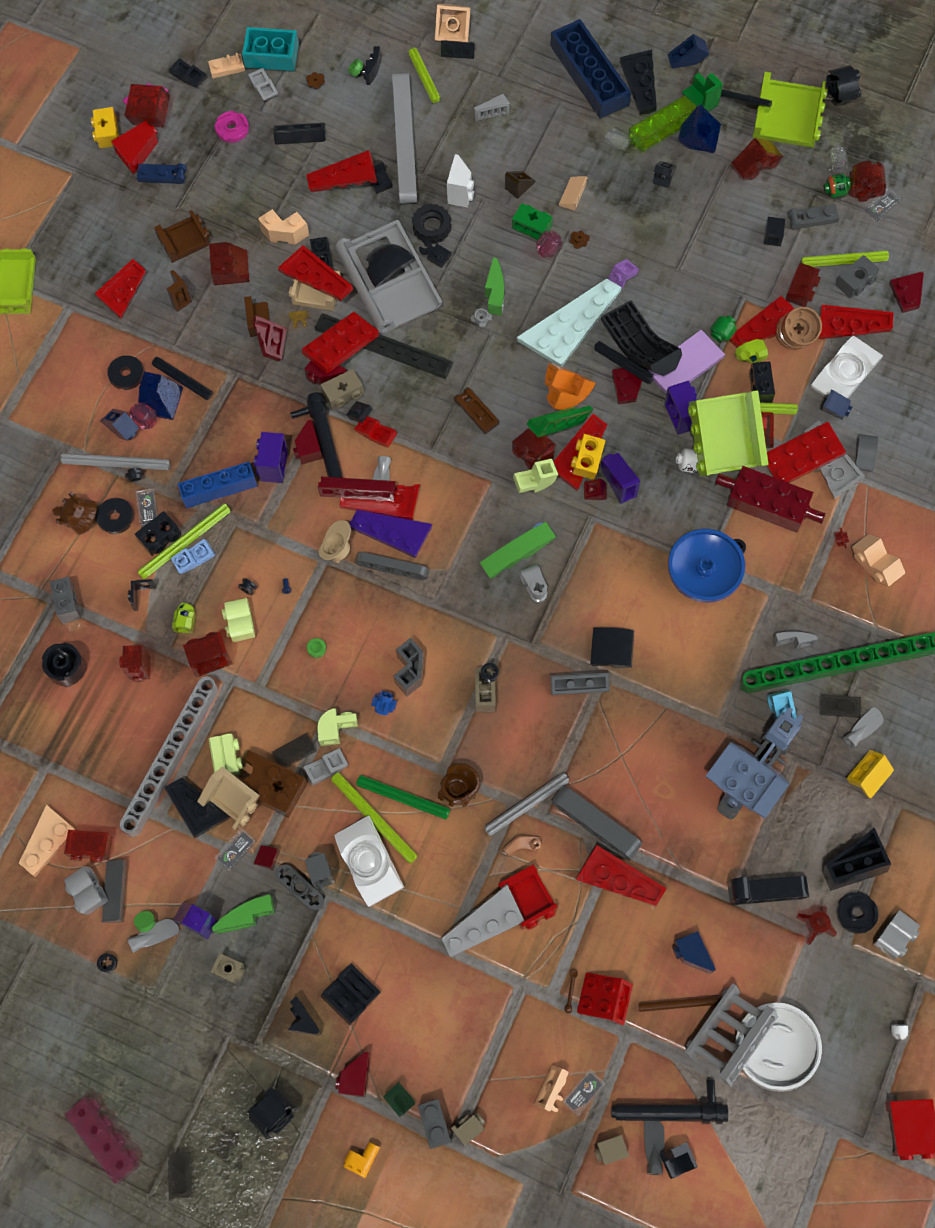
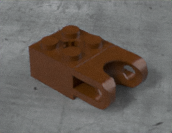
M246 750L243 758L247 764L253 767L252 774L247 778L238 779L259 795L257 803L289 818L308 784L305 777L250 750ZM282 786L283 790L276 792V788Z

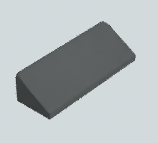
M607 669L550 673L551 695L610 691L609 672Z
M124 859L106 861L104 892L108 902L103 905L102 923H123L127 861Z

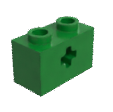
M521 203L512 218V229L543 242L552 228L553 216H550L547 212H541L530 205Z

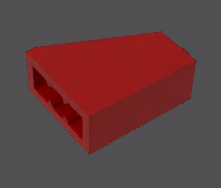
M147 121L140 123L111 141L114 151L132 174L137 172L138 165L143 164L158 143L156 137L158 133L153 125L150 126Z

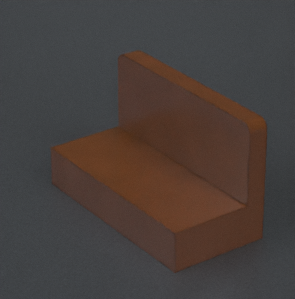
M172 270L170 273L174 284L168 287L167 291L173 308L178 312L192 301L185 282Z
M251 296L244 297L247 326L250 337H255L257 334L253 318L258 316L270 321L268 303L253 304Z

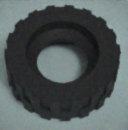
M438 204L423 205L413 214L412 225L414 235L423 243L425 240H428L431 244H438V242L444 241L448 234H450V214H448V211L443 206ZM427 218H437L440 221V227L432 231L426 230L423 222Z

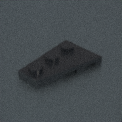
M180 778L164 787L194 839L229 820V816L219 810L211 801L204 807L197 801L201 796L200 792L185 779Z

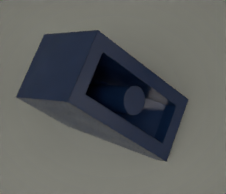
M694 34L668 53L673 69L696 65L709 55L705 40Z
M831 389L822 411L843 420L844 416H849L853 407L850 406L851 400Z
M112 409L100 420L115 435L126 441L132 439L139 429L126 412Z
M698 931L673 943V953L683 964L708 974L716 970Z

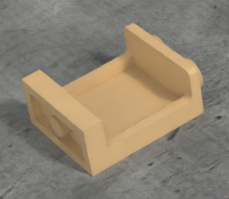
M293 279L294 284L290 286L289 297H291L294 305L334 311L337 299Z
M221 767L210 777L197 802L203 807L209 801L213 802L236 820L232 827L236 830L240 825L244 827L251 817L248 815L252 814L258 806L256 801L259 795L225 768Z

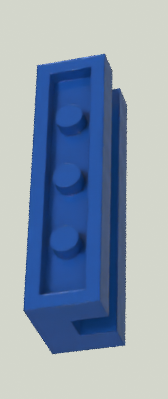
M249 461L177 483L186 508L258 487Z

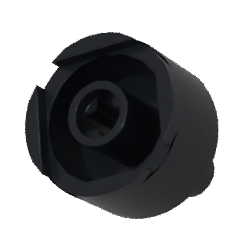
M851 65L828 71L830 75L826 77L827 91L829 95L832 94L834 99H831V102L834 105L853 101L861 97V89L858 84L860 79L858 69L854 70Z
M69 643L53 644L46 649L42 656V669L53 683L59 686L71 687L83 677L87 669L83 656Z
M273 1087L265 1092L263 1095L264 1099L259 1104L255 1103L247 1111L250 1115L249 1121L266 1140L272 1138L269 1135L272 1132L278 1134L294 1118L292 1112L298 1111V1107L281 1089L275 1090Z

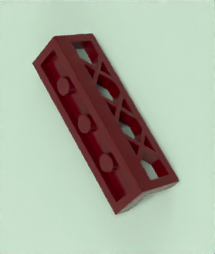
M321 476V482H318L320 497L394 501L396 481Z

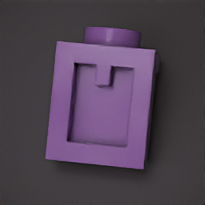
M625 259L614 265L608 279L619 285L622 289L626 281L636 276L640 269Z

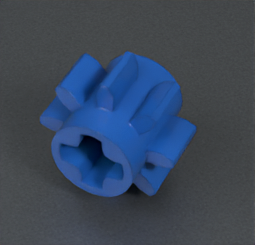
M380 691L379 695L375 694V697H373L371 706H375L376 713L388 715L389 712L392 713L395 710L397 701L393 700V694L390 692Z

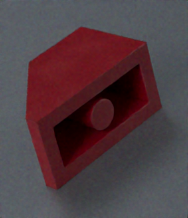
M312 361L304 368L306 379L318 385L347 372V369L339 365L326 374Z
M311 419L307 420L295 439L296 448H293L295 458L300 459L301 465L322 459Z
M364 1052L343 1069L340 1076H337L335 1089L339 1090L338 1094L365 1097L370 1062L369 1052Z

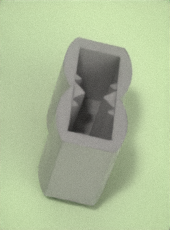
M83 866L64 879L66 884L65 890L70 896H73L74 907L77 912L89 915L108 902V898L91 867Z
M898 910L873 945L893 960L897 959V957L902 958L908 950L906 947L908 942H913L918 937L920 932L917 930L920 925Z

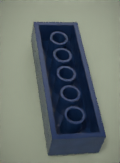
M581 19L551 32L550 46L599 118H603L630 104L631 91Z

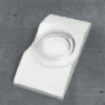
M852 336L841 347L836 356L824 367L812 383L811 388L828 398L831 389L849 398L881 360L883 355L855 336Z
M366 816L334 835L340 854L348 865L354 883L368 907L405 888L370 816Z

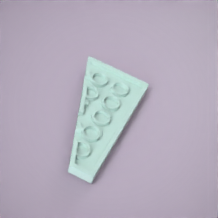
M605 279L518 336L517 341L553 364L562 367L621 292V287L609 279Z

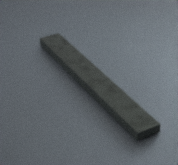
M322 313L315 326V331L324 333L341 320ZM380 334L363 347L366 350L444 379L447 378L453 365V361Z

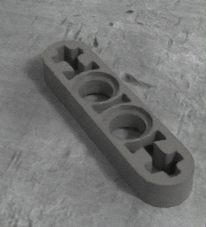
M358 552L355 564L364 568L418 580H425L428 573V568L425 566L365 552Z

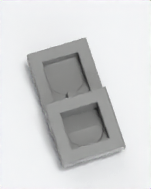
M263 68L248 74L251 84L263 102L278 95L274 84L268 78Z
M782 632L775 634L773 643L775 647L793 643L795 650L814 646L818 639L816 635L804 632Z
M339 748L323 755L320 760L304 766L303 771L311 786H314L348 767V763Z

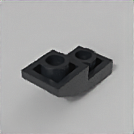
M373 46V54H370V60H366V67H363V78H366L367 85L373 82L379 71L381 63L380 46Z
M327 237L310 239L312 253L332 268Z

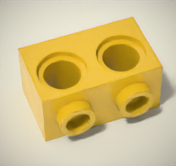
M587 434L583 435L582 440L578 439L575 448L578 454L577 457H573L571 467H574L572 474L594 480L605 444L604 439ZM585 446H591L593 450H587ZM585 462L589 467H583L581 463Z

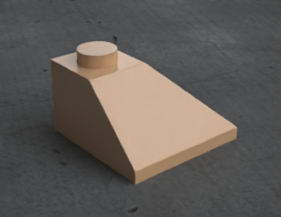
M439 3L436 13L435 40L468 42L470 7Z

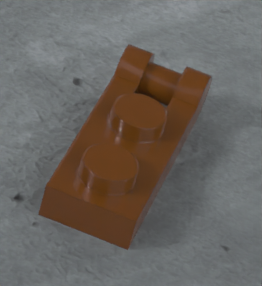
M469 387L464 389L461 395L457 394L453 397L455 403L464 410L484 434H487L499 425V420Z

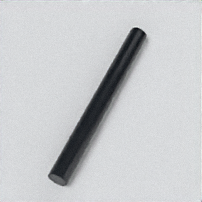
M723 89L721 91V97L765 107L772 106V100Z

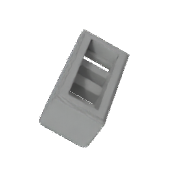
M501 94L474 107V120L478 121L508 114L510 112L509 101L504 94Z

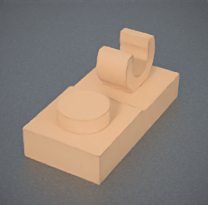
M235 53L236 55L234 56L227 55L226 58L208 61L212 78L245 71L241 54Z
M552 1065L534 1105L549 1112L551 1110L558 1112V1109L553 1104L556 1099L563 1100L558 1093L565 1085L569 1072Z

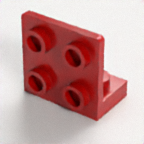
M587 972L577 1013L606 1019L624 1026L633 984L622 978Z

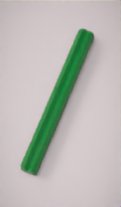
M362 775L357 779L356 785L360 788L447 820L449 817V808Z

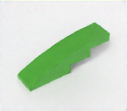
M544 522L509 542L481 561L480 564L489 578L493 579L506 568L510 569L524 558L528 559L557 537L548 523Z

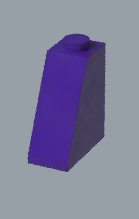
M619 453L606 455L601 460L600 468L619 503L622 504L636 498L640 485L639 478Z
M185 902L182 903L173 918V921L207 940L213 932L212 927L218 922L211 914L193 904Z

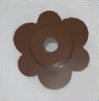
M313 72L311 75L306 76L308 86L319 89L325 83L324 74Z
M583 231L572 232L570 244H574L573 246L576 249L586 247L590 237L584 234Z

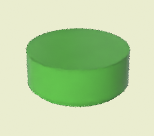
M355 59L350 64L348 73L356 77L363 68V62Z
M319 638L311 639L307 644L308 654L312 658L323 657L326 653L325 642Z
M142 911L134 918V925L140 932L150 931L156 923L155 917L150 911Z

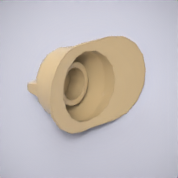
M339 520L329 527L319 549V555L322 559L340 563L349 554L350 545L348 539L351 527L347 521Z

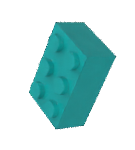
M247 27L242 52L245 68L295 71L299 47L297 30Z

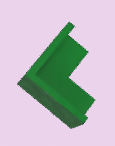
M700 73L694 75L692 85L683 90L682 95L703 116L719 106L723 83L713 73L707 75L706 79Z

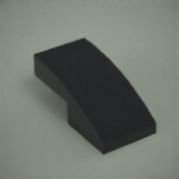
M180 58L169 69L170 74L193 87H197L207 76L195 65L190 66Z

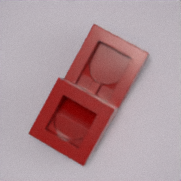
M368 416L363 423L359 422L354 428L360 435L386 448L390 446L397 435L395 429L381 425L378 420Z

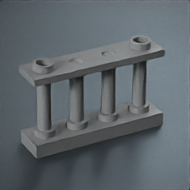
M733 983L724 990L722 999L695 1038L688 1042L685 1051L692 1061L698 1055L720 1070V1078L730 1087L778 1018L775 1010L768 1005L764 1010H759L740 998L739 994L741 992ZM733 1003L756 1017L757 1021L752 1027L748 1028L727 1014ZM721 1020L744 1035V1040L740 1045H735L714 1031ZM709 1037L732 1052L733 1056L728 1062L724 1063L703 1049Z

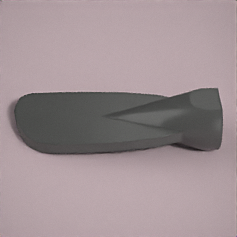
M644 1121V1147L648 1162L647 1175H663L662 1159L659 1154L664 1152V1127L658 1121Z

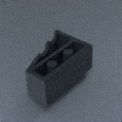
M873 828L848 849L842 851L826 863L822 873L830 891L887 873L891 862L875 828Z

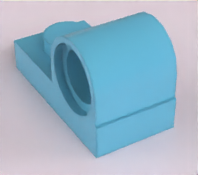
M785 690L767 695L768 705L771 712L774 713L775 720L782 712L785 713L789 708L793 709L791 717L797 718L791 691Z

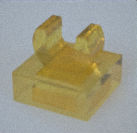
M307 310L289 312V320L294 319V328H297L296 322L298 320L303 322V327H306L307 323L304 318H308Z

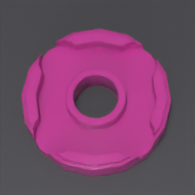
M235 111L221 114L214 126L217 136L229 143L242 140L249 131L247 118L242 113H235ZM229 125H236L235 128H228Z

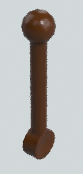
M576 970L570 971V988L567 1005L564 1007L566 1013L572 1012V995L575 978L578 976Z

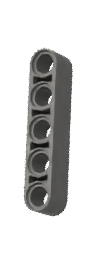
M563 785L551 800V803L625 859L631 860L642 846V842L567 786Z

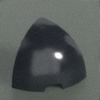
M384 244L378 246L366 257L369 265L366 269L369 279L374 287L382 285L397 270L406 267L415 257L399 245Z

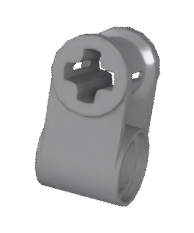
M535 564L520 570L519 576L532 601L536 603L545 601L547 598V584L539 566Z

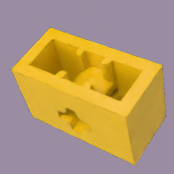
M113 107L93 110L91 124L95 128V131H92L94 142L98 143L99 148L113 147L111 141L119 137L117 117Z

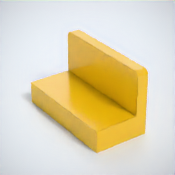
M869 750L846 779L849 784L861 788L866 797L872 798L894 769L885 755Z

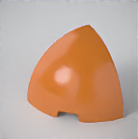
M552 363L548 364L545 385L548 386L549 393L546 395V398L554 409L563 410L578 405L590 394L596 382L569 369Z

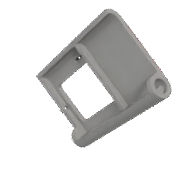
M399 220L366 233L352 241L345 238L337 241L335 249L379 333L391 331L438 309L442 305L439 294ZM382 238H387L390 244L405 248L415 257L409 265L403 268L405 271L403 275L374 287L356 251Z

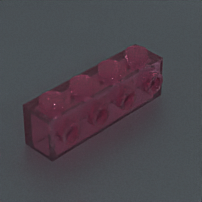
M84 1097L64 1115L114 1184H120L140 1167L137 1163L139 1158L132 1149L128 1151L124 1145L126 1143L124 1137L119 1132L117 1134L112 1129L114 1124L107 1115L103 1117L100 1113L101 1107L94 1098L91 1100Z

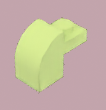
M548 459L535 462L531 470L514 473L513 479L519 493L534 490L535 493L552 485L558 473L553 460Z
M336 708L325 712L318 722L320 746L340 744L339 729L357 727L358 720L356 714L343 712L337 716Z

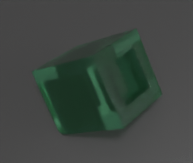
M399 1082L383 1096L400 1118L416 1104Z

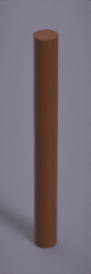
M722 996L639 1003V1012L718 1005Z

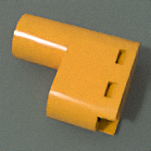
M368 1142L362 1156L349 1149L343 1167L366 1178L380 1147Z

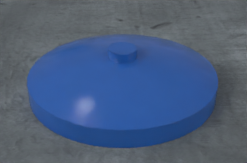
M698 529L683 535L674 544L669 555L668 572L672 583L684 596L698 602L712 603L726 599L738 589L745 573V559L739 545L728 535L717 530Z

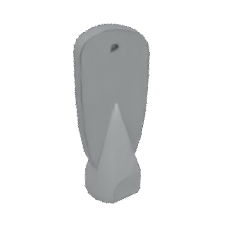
M378 456V465L375 469L373 480L390 481L389 466L391 458Z
M875 707L871 708L855 724L851 732L843 737V741L850 748H855L859 741L870 736L882 725L883 717L881 712Z
M164 919L155 923V926L150 931L140 932L137 936L130 937L127 940L134 953L140 948L158 944L177 935L179 927L173 920Z

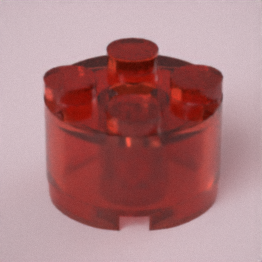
M864 161L852 167V171L849 172L852 196L858 198L860 202H866L871 198L885 195L886 177L885 167L882 163L871 164V161Z

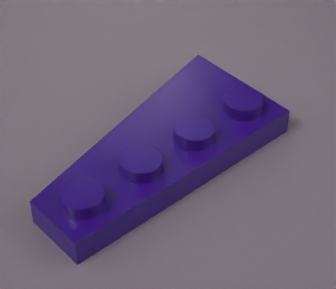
M357 510L349 523L352 530L414 558L417 557L432 529V524L362 510Z

